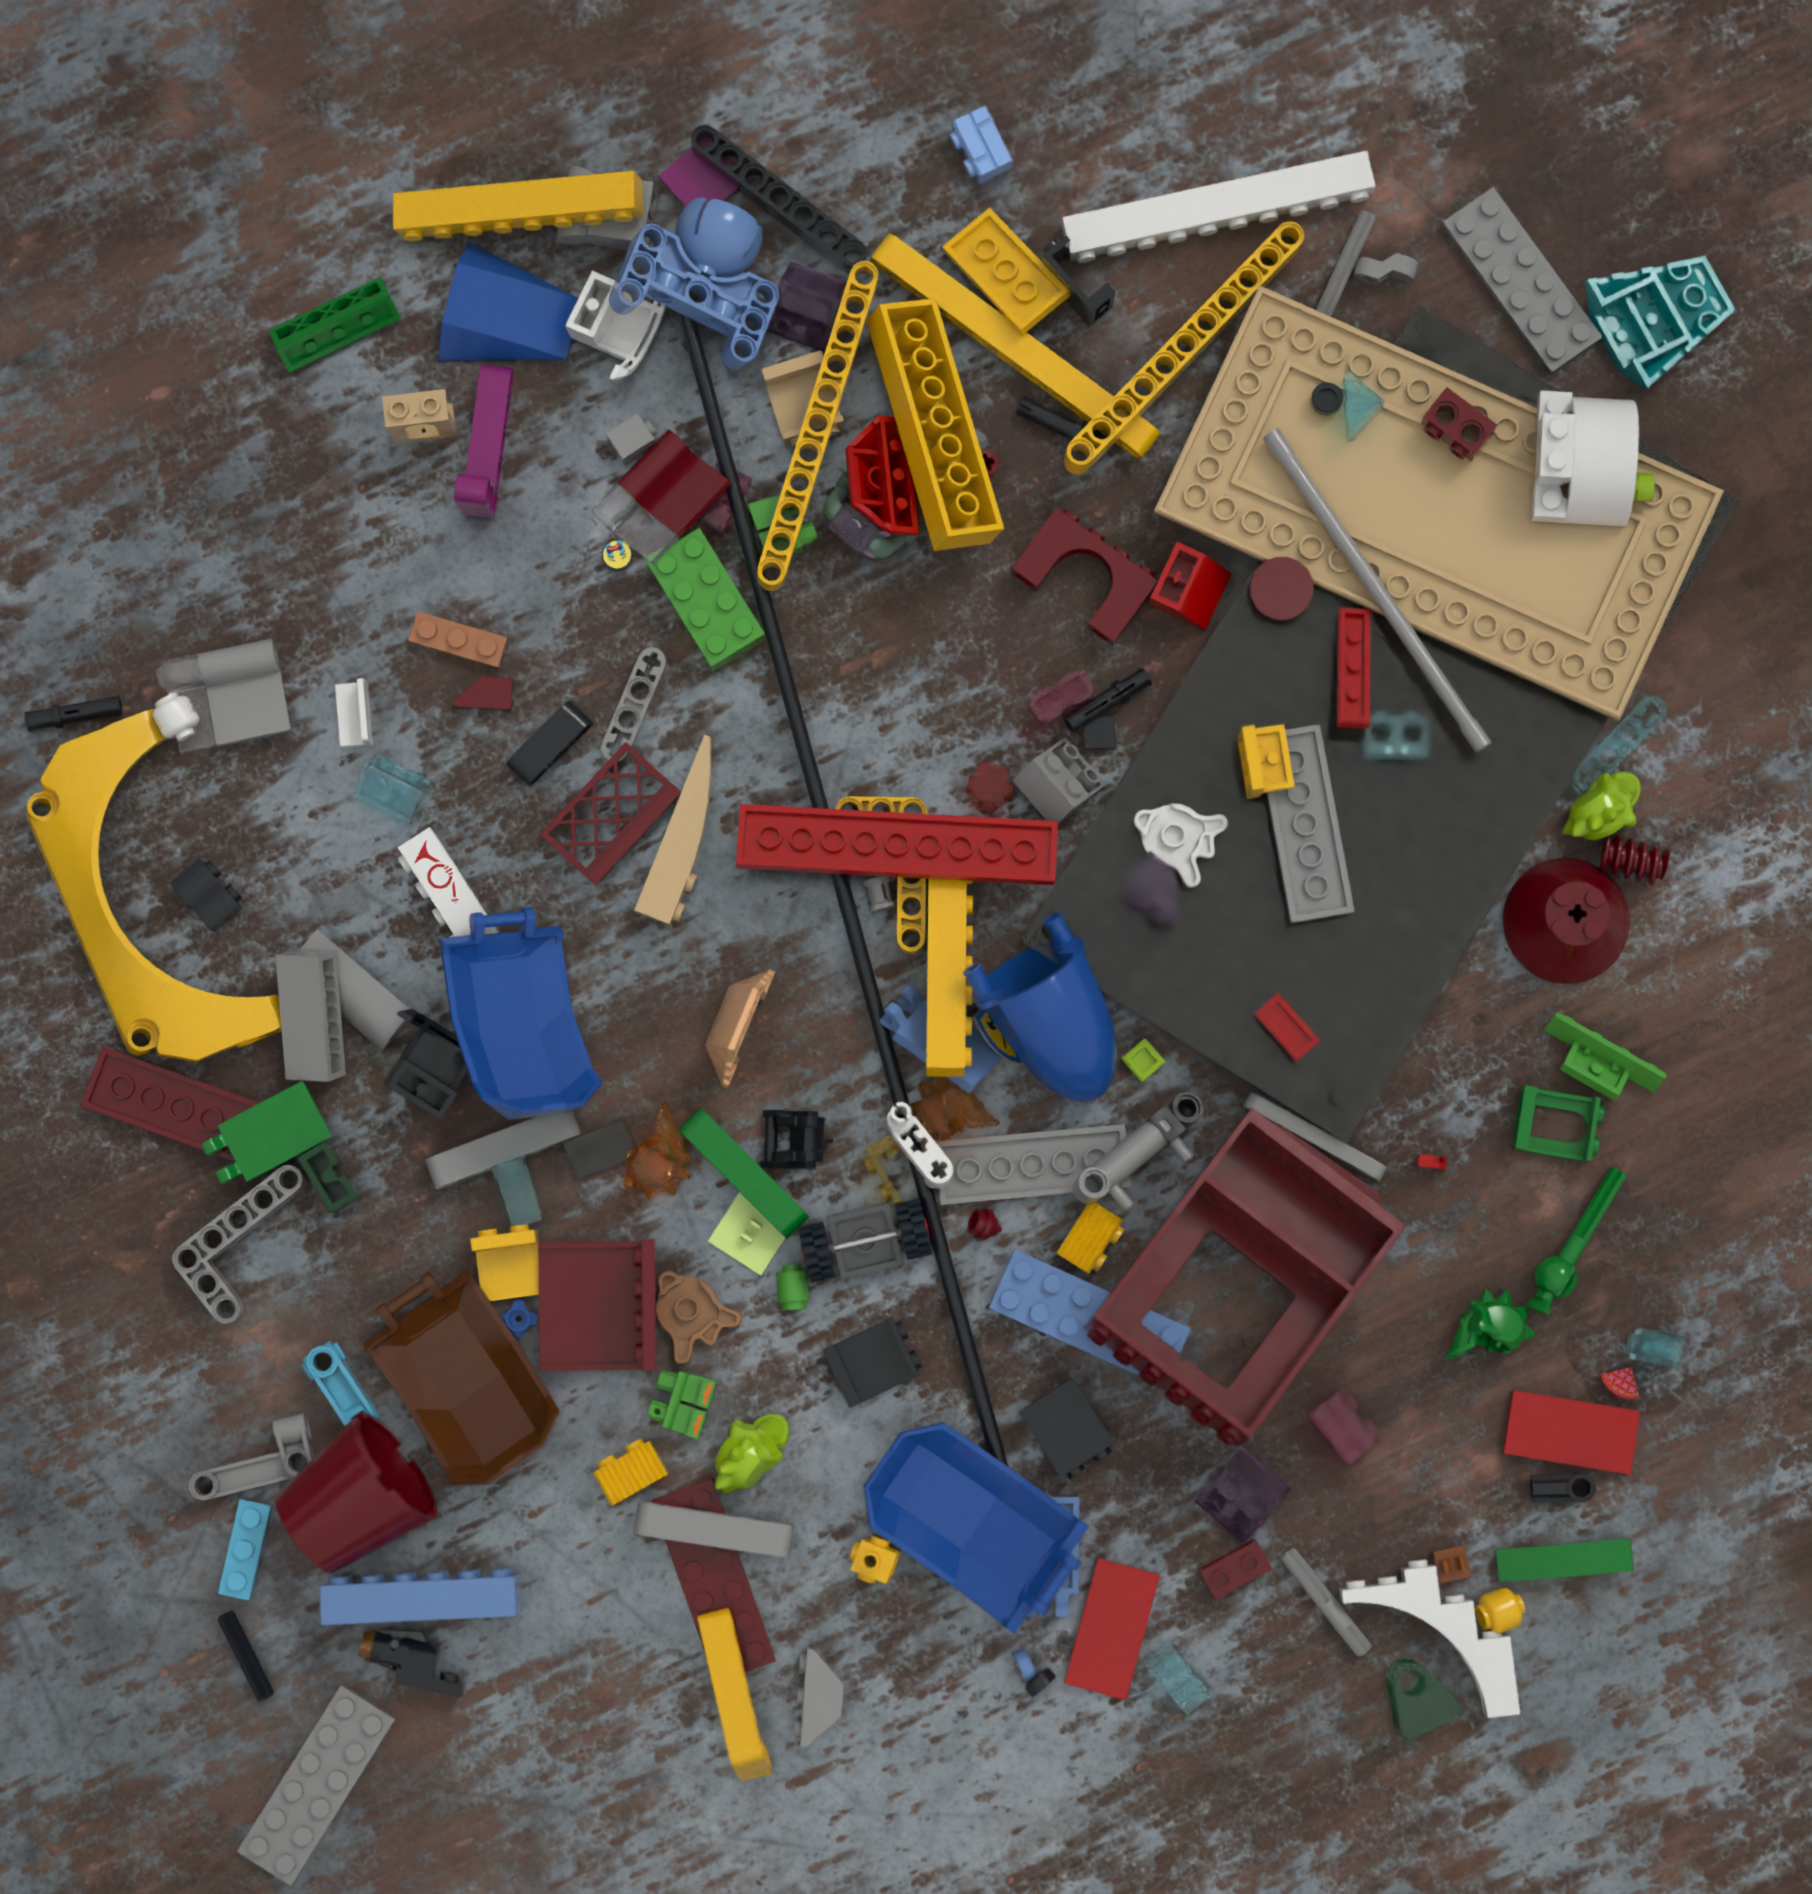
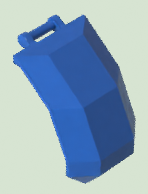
M532 907L521 908L520 912L483 915L482 912L471 913L469 917L470 935L440 938L451 1023L472 1086L482 1101L509 1120L574 1111L585 1106L602 1086V1081L590 1062L571 1007L562 946L563 931L559 926L535 928L536 916ZM521 924L520 931L484 935L486 927Z
M944 1422L900 1432L864 1484L869 1528L951 1584L1013 1633H1016L1032 1609L1046 1616L1050 1610L1048 1605L1073 1569L1077 1571L1082 1563L1071 1552L1089 1526L1024 1477Z

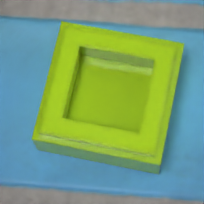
M1146 1038L1121 1058L1141 1083L1166 1062Z

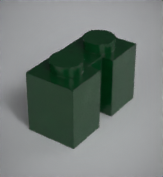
M325 1141L298 1157L330 1213L336 1214L363 1197L351 1176L346 1174L341 1176L337 1168L342 1166L343 1163L331 1143Z

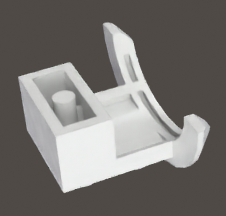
M592 271L565 327L572 339L624 361L620 365H615L609 377L615 382L630 375L638 367L655 337L666 306L656 301L652 304L643 300L631 313L626 315L617 314L609 304V295L615 280ZM621 291L622 297L627 302H632L630 294Z

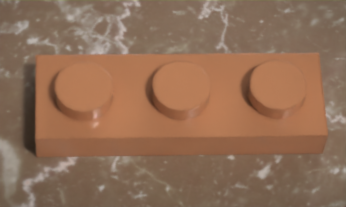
M417 611L408 641L415 645L499 669L508 638Z

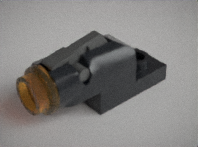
M401 1630L364 1631L358 1656L365 1658L366 1662L377 1663L393 1671H396L397 1668L400 1669L397 1684L459 1698L464 1695L466 1682L459 1681L460 1675L441 1671L440 1676L435 1675L440 1649L431 1642H426L423 1632Z

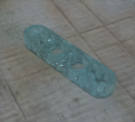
M1648 696L1640 701L1573 770L1571 782L1574 788L1584 793L1589 790L1590 783L1587 782L1584 785L1580 783L1579 780L1582 776L1579 771L1581 770L1583 773H1586L1594 766L1593 763L1589 762L1591 758L1598 768L1610 774L1664 719L1667 712L1665 702L1657 696ZM1645 704L1648 706L1655 704L1658 707L1656 710L1658 717L1650 716L1643 723L1648 726V729L1645 730L1643 724L1632 716L1636 714L1639 719L1647 711L1644 706ZM1629 724L1636 727L1638 737L1635 741L1629 742L1623 739L1621 729L1624 725ZM1603 747L1614 749L1616 752L1614 763L1606 764L1602 762L1599 753ZM1597 770L1591 776L1592 782L1601 774L1600 770Z

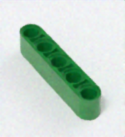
M701 1107L678 1128V1131L786 1239L810 1217Z

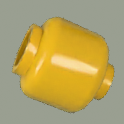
M1505 1587L1482 1595L1478 1600V1605L1475 1606V1616L1480 1627L1483 1630L1493 1631L1496 1634L1518 1627L1522 1622V1613L1525 1612V1605L1519 1594L1515 1595L1510 1589Z

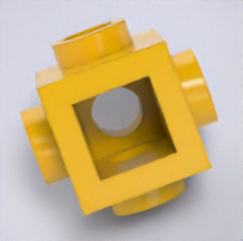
M872 1534L871 1538L866 1536L860 1543L855 1542L849 1557V1560L853 1561L851 1570L857 1572V1578L865 1582L875 1584L877 1580L887 1584L893 1577L902 1550L890 1546V1541L876 1534ZM871 1555L875 1557L876 1562L872 1561Z

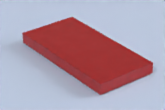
M1512 1390L1502 1453L1631 1475L1640 1411Z
M1097 1557L1066 1672L1065 1684L1127 1700L1159 1581V1574Z

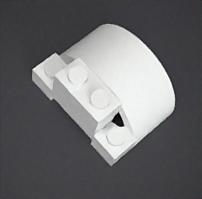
M1540 391L1537 401V444L1531 521L1626 526L1633 505L1638 464L1639 417L1636 402L1623 399L1572 397L1573 392ZM1569 483L1568 496L1565 498L1562 495L1561 486Z

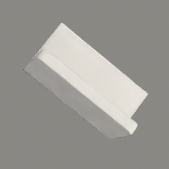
M359 678L357 683L336 684L340 747L373 746L368 683L364 678Z

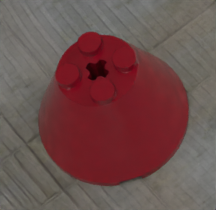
M1574 858L1551 859L1537 864L1525 872L1512 886L1505 901L1502 917L1503 932L1511 953L1531 974L1543 980L1559 984L1584 982L1606 971L1617 960L1624 949L1630 926L1629 909L1626 899L1614 879L1605 871L1600 872L1598 866ZM1568 912L1571 913L1574 916V918L1568 916Z

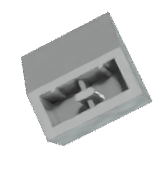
M1066 737L1034 758L1012 780L1046 821H1058V824L1067 819L1106 786L1098 772L1088 764L1078 749Z

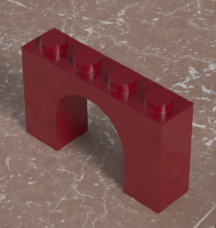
M1056 508L1014 564L1011 574L1037 592L1054 567L1063 559L1081 554L1099 560L1109 572L1111 591L1088 623L1087 629L1113 647L1154 591L1158 582L1154 578L1156 574L1143 564L1138 567L1129 560L1130 555L1118 546L1111 548L1103 542L1105 537L1095 529L1089 528V530H1086L1079 525V518L1070 511L1064 509L1061 512Z

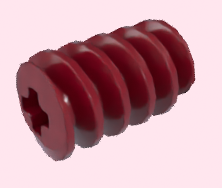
M1609 835L1605 838L1600 855V872H1604L1608 865H1612V875L1616 876L1622 868L1624 869V879H1628L1633 872H1636L1637 882L1640 883L1644 876L1647 875L1649 876V886H1653L1657 879L1662 881L1665 876L1670 858V849H1664L1659 856V848L1656 845H1653L1647 852L1645 842H1640L1635 848L1633 839H1627L1624 845H1622V837L1620 835H1616L1611 842Z

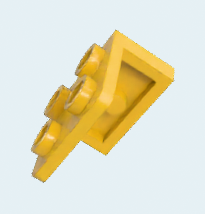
M528 1224L509 1227L510 1233L498 1235L497 1229L478 1231L477 1238H470L472 1251L476 1252L480 1288L489 1301L539 1295L538 1230H529Z

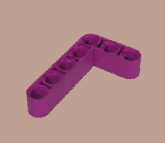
M481 365L466 473L465 475L457 474L454 489V501L462 515L494 518L513 387V368Z

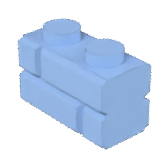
M986 106L952 122L953 132L949 133L955 149H962L966 157L963 160V165L970 178L975 176L978 183L982 184L1012 169L1013 160Z

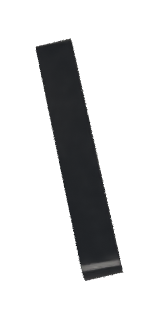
M701 125L693 130L691 134V148L696 157L736 186L741 193L841 270L850 274L852 267L857 262L866 261L867 250L862 241L719 131L709 125ZM702 137L711 139L713 144L709 148H701L697 145V141ZM732 156L737 159L738 163L733 167H726L721 163V160L724 157ZM757 175L763 181L758 186H751L746 182V179L749 176ZM782 194L787 198V201L782 205H775L770 199L773 195ZM800 213H807L812 219L807 224H800L795 220V217ZM824 232H831L836 236V240L831 243H825L820 239V235ZM848 251H856L860 254L861 258L856 262H849L845 259L844 255Z

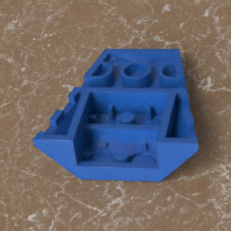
M468 242L457 262L442 321L438 361L567 360L572 338L565 325L579 298Z

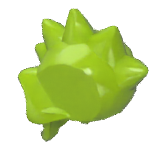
M1621 771L1611 775L1606 772L1600 774L1594 780L1589 790L1571 804L1569 818L1562 830L1563 834L1596 841L1615 833L1620 828L1633 827L1637 820L1633 813V806L1641 792V784L1636 775Z
M779 1414L761 1416L753 1424L735 1420L729 1427V1437L721 1446L714 1464L718 1473L715 1488L721 1489V1493L724 1495L736 1490L749 1489L760 1480L767 1470L778 1465L784 1457L778 1448H784L789 1439L787 1420Z

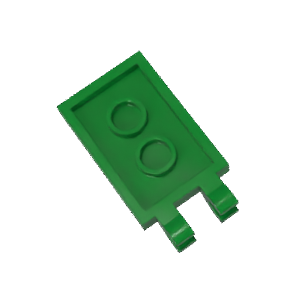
M301 1081L217 1125L221 1135L203 1142L201 1146L206 1155L209 1156L229 1147L236 1163L215 1172L221 1184H227L241 1175L244 1176L246 1182H250L321 1143L330 1140L333 1136L305 1082Z

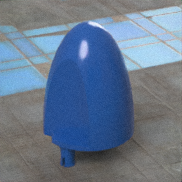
M1056 912L1043 920L1053 939L1018 953L996 967L988 975H986L980 963L969 966L963 971V974L974 990L972 1000L975 1006L986 1010L1017 1056L1044 1086L1060 1096L1073 1101H1094L1105 1094L1114 1078L1117 1063L1116 1036L1103 994L1084 956L1086 946L1080 937L1072 935L1062 917V913Z

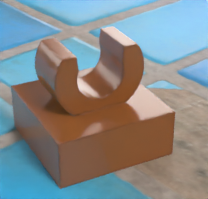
M1465 1545L1432 1551L1440 1584L1472 1577Z

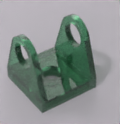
M1400 1659L1389 1667L1386 1679L1393 1725L1399 1737L1406 1743L1464 1714L1459 1701L1425 1667L1416 1661ZM1408 1671H1417L1419 1679L1416 1687L1409 1691H1402L1400 1685L1402 1676Z

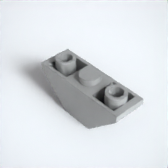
M808 1647L807 1654L800 1655L799 1673L805 1674V1686H798L797 1706H803L802 1719H796L795 1738L801 1739L800 1747H808L842 1716L844 1681L815 1647Z

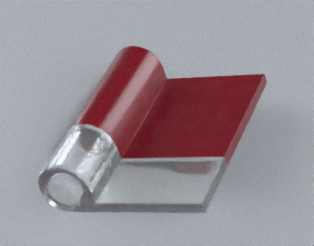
M667 429L590 510L594 515L591 521L603 532L609 529L654 565L727 489L731 482L694 454L675 433Z

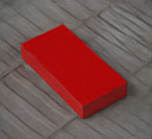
M1279 993L1253 1014L1295 1062L1321 1041Z

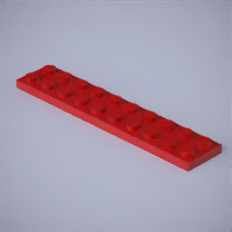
M740 804L736 868L1055 886L1058 821Z

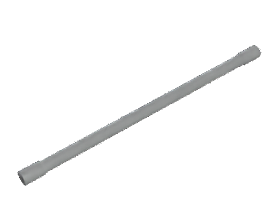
M1277 428L1268 433L1263 438L1264 442L1277 461L1283 465L1446 705L1475 753L1489 746L1492 743L1479 722L1470 714L1307 474L1280 429Z

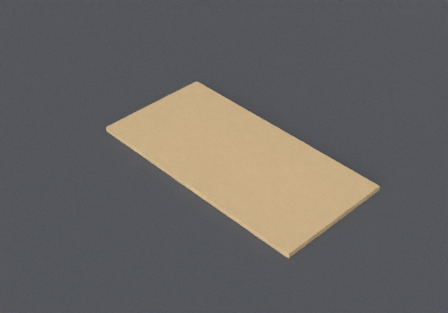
M1259 285L1155 507L1154 513L1262 562L1274 557L1296 559L1309 569L1314 585L1384 616L1283 465L1277 461L1264 442L1263 438L1268 433L1279 428L1307 474L1414 630L1619 721L1724 490L1638 453L1637 472L1654 473V497L1652 502L1633 501L1631 515L1626 526L1531 521L1537 444L1536 407ZM1326 382L1337 385L1343 394L1341 408L1338 412L1329 416L1320 415L1313 409L1311 404L1313 390L1316 386ZM1446 387L1498 425L1494 434L1472 462L1467 458L1464 460L1459 459L1449 450L1450 445L1442 439L1434 440L1423 430L1424 426L1421 424L1423 416ZM1440 411L1436 414L1438 421L1447 424L1453 421L1452 415L1447 411ZM1466 430L1461 433L1462 438L1466 442L1473 443L1478 440L1477 434L1472 430ZM1569 483L1561 486L1562 495L1565 498L1568 496Z

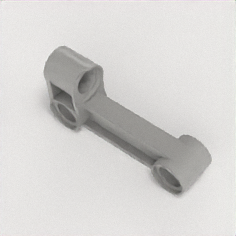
M300 1413L273 1420L274 1436L280 1452L198 1472L193 1475L189 1482L191 1495L199 1500H208L294 1478L300 1471L296 1470L292 1465L293 1456L296 1453H302L307 1459V1464L315 1457L310 1425L306 1414ZM204 1476L209 1477L213 1482V1489L209 1494H204L199 1489V1481Z

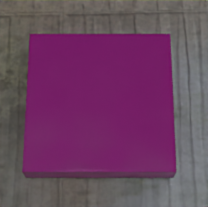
M702 137L697 142V145L701 148H709L712 146V143L706 137ZM692 148L658 176L659 180L684 207L691 200L700 197L706 198L708 202L712 199L726 202L739 191L736 186L696 157ZM725 157L721 160L724 166L733 167Z

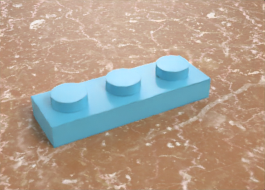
M239 1499L218 1594L248 1601L252 1599L273 1505Z

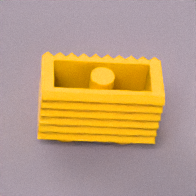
M1098 1203L1086 1205L1056 1254L1087 1274L1092 1269L1098 1272L1107 1258V1255L1103 1253L1109 1242L1115 1245L1124 1231V1228L1120 1227L1123 1219Z
M640 1438L624 1447L627 1453L618 1459L612 1454L596 1463L599 1469L593 1472L611 1506L669 1474L651 1440L644 1443Z

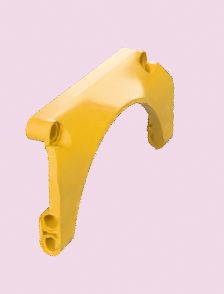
M154 709L61 744L40 779V784L45 790L31 796L28 800L25 814L127 1051L133 1056L141 1057L150 1053L153 1048H156L158 1056L198 1062L232 1047H244L281 1032L279 995L262 997L224 996L188 986L172 978L154 966L133 946L119 927L109 908L99 870L98 851L102 821L117 786L127 772L151 749L167 740L162 736L153 720L152 713ZM37 804H43L49 809V813L46 816H37L32 811V808ZM136 1033H142L147 1036L149 1044L144 1047L136 1046L132 1042V1036Z

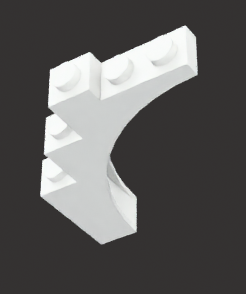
M1427 1559L1408 1561V1567L1400 1568L1402 1581H1397V1576L1378 1578V1584L1365 1585V1580L1347 1581L1345 1588H1338L1342 1603L1361 1602L1390 1606L1408 1612L1427 1622L1452 1644L1468 1666L1481 1698L1484 1716L1493 1718L1520 1714L1510 1636L1485 1630L1481 1631L1482 1637H1478L1473 1601L1464 1599V1594L1445 1596V1602H1441L1437 1569L1433 1564L1428 1565Z

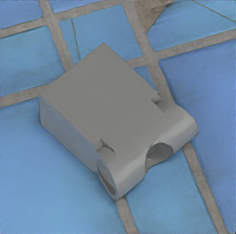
M569 165L567 177L592 175L594 173L579 166ZM642 180L643 217H634L630 222H617L614 219L603 220V223L599 225H587L584 222L572 223L571 227L557 228L555 242L561 245L590 243L592 245L627 251L634 236L647 224H653L658 199V192L654 182ZM643 237L644 242L649 246L650 238Z

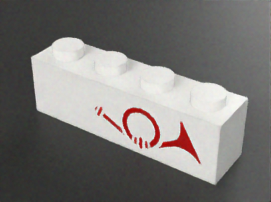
M429 827L398 847L402 854L398 857V860L407 873L413 871L419 882L415 884L417 890L424 900L430 897L436 906L432 910L435 918L441 926L447 923L453 933L449 937L470 935V914L482 912L483 915H487V913L435 832ZM486 927L484 935L499 933L496 927Z

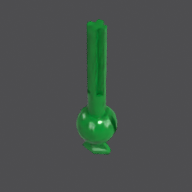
M1611 1167L1558 1256H1548L1536 1266L1533 1276L1534 1284L1538 1290L1535 1296L1525 1303L1526 1307L1539 1315H1549L1550 1304L1553 1299H1564L1576 1289L1578 1272L1574 1265L1626 1179L1627 1175L1624 1172Z

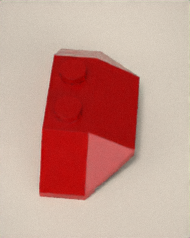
M878 415L845 448L851 507L889 534L917 536L919 534L914 482L895 417Z

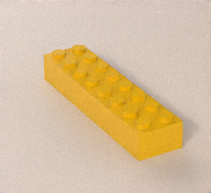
M936 298L879 304L866 322L933 550L939 551L990 544L1004 530V526Z

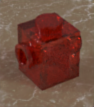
M982 762L978 763L976 776H969L966 794L972 795L971 803L977 804L976 809L995 812V808L1002 809L1003 801L1010 802L1013 783L1007 782L1010 768Z

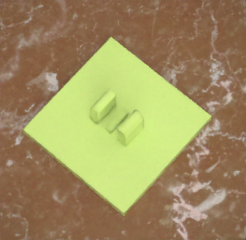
M739 1192L708 1242L761 1276L785 1240V1237Z

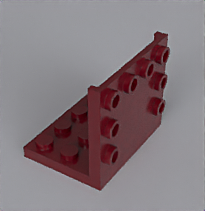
M655 1239L624 1242L538 1243L539 1371L656 1370Z

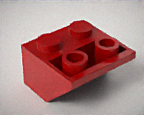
M1176 542L1148 605L1205 631L1231 577V573L1207 555Z

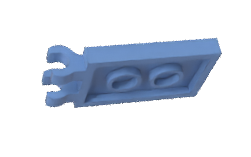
M907 985L901 992L903 996L896 1004L891 1002L885 1008L884 1012L886 1014L879 1022L884 1027L895 1032L893 1037L895 1042L926 1063L927 999L923 1001L918 990L911 985ZM902 1010L907 1011L912 1015L907 1019L904 1016ZM972 1027V1036H965V1047H972V1067H965V1077H946L968 1094L977 1087L1002 1059L986 1043L981 1033L974 1027Z

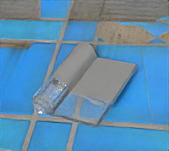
M273 638L161 661V668L156 669L159 686L166 687L169 694L177 693L178 696H187L199 716V723L193 728L195 734L184 741L178 742L180 755L292 731L278 652Z

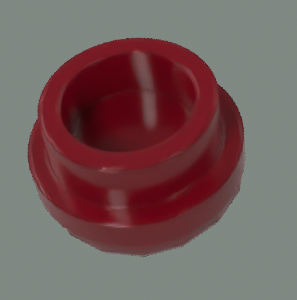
M976 1209L969 1218L967 1229L970 1234H973L975 1239L987 1240L1002 1231L998 1219L993 1211L989 1209Z

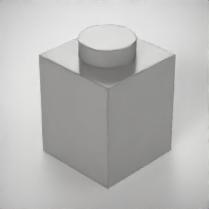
M637 413L608 431L606 435L623 464L627 465L643 455L655 443L653 437L657 435V432L648 418L642 421Z

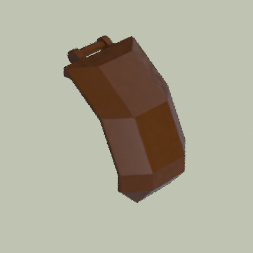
M466 1270L441 1288L428 1271L421 1276V1281L388 1304L382 1303L376 1307V1311L387 1326L362 1344L410 1412L442 1465L452 1485L494 1484L547 1447L560 1410L521 1346L471 1273ZM428 1290L433 1294L398 1320L394 1317L395 1313Z

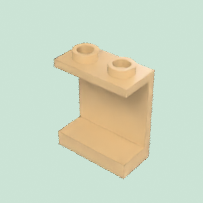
M821 350L761 369L785 446L792 444V447H796L822 364L823 354ZM824 390L818 395L823 402H832L835 399L834 393L829 390ZM839 409L830 437L840 433L839 429L844 428V419ZM816 419L810 422L809 427L815 432H821L826 429V424Z

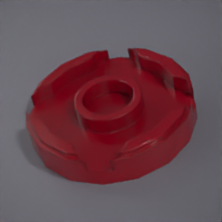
M1274 557L1263 562L1254 572L1250 583L1251 597L1256 608L1265 616L1275 620H1289L1300 615L1310 605L1314 594V581L1309 569L1300 561L1290 557Z

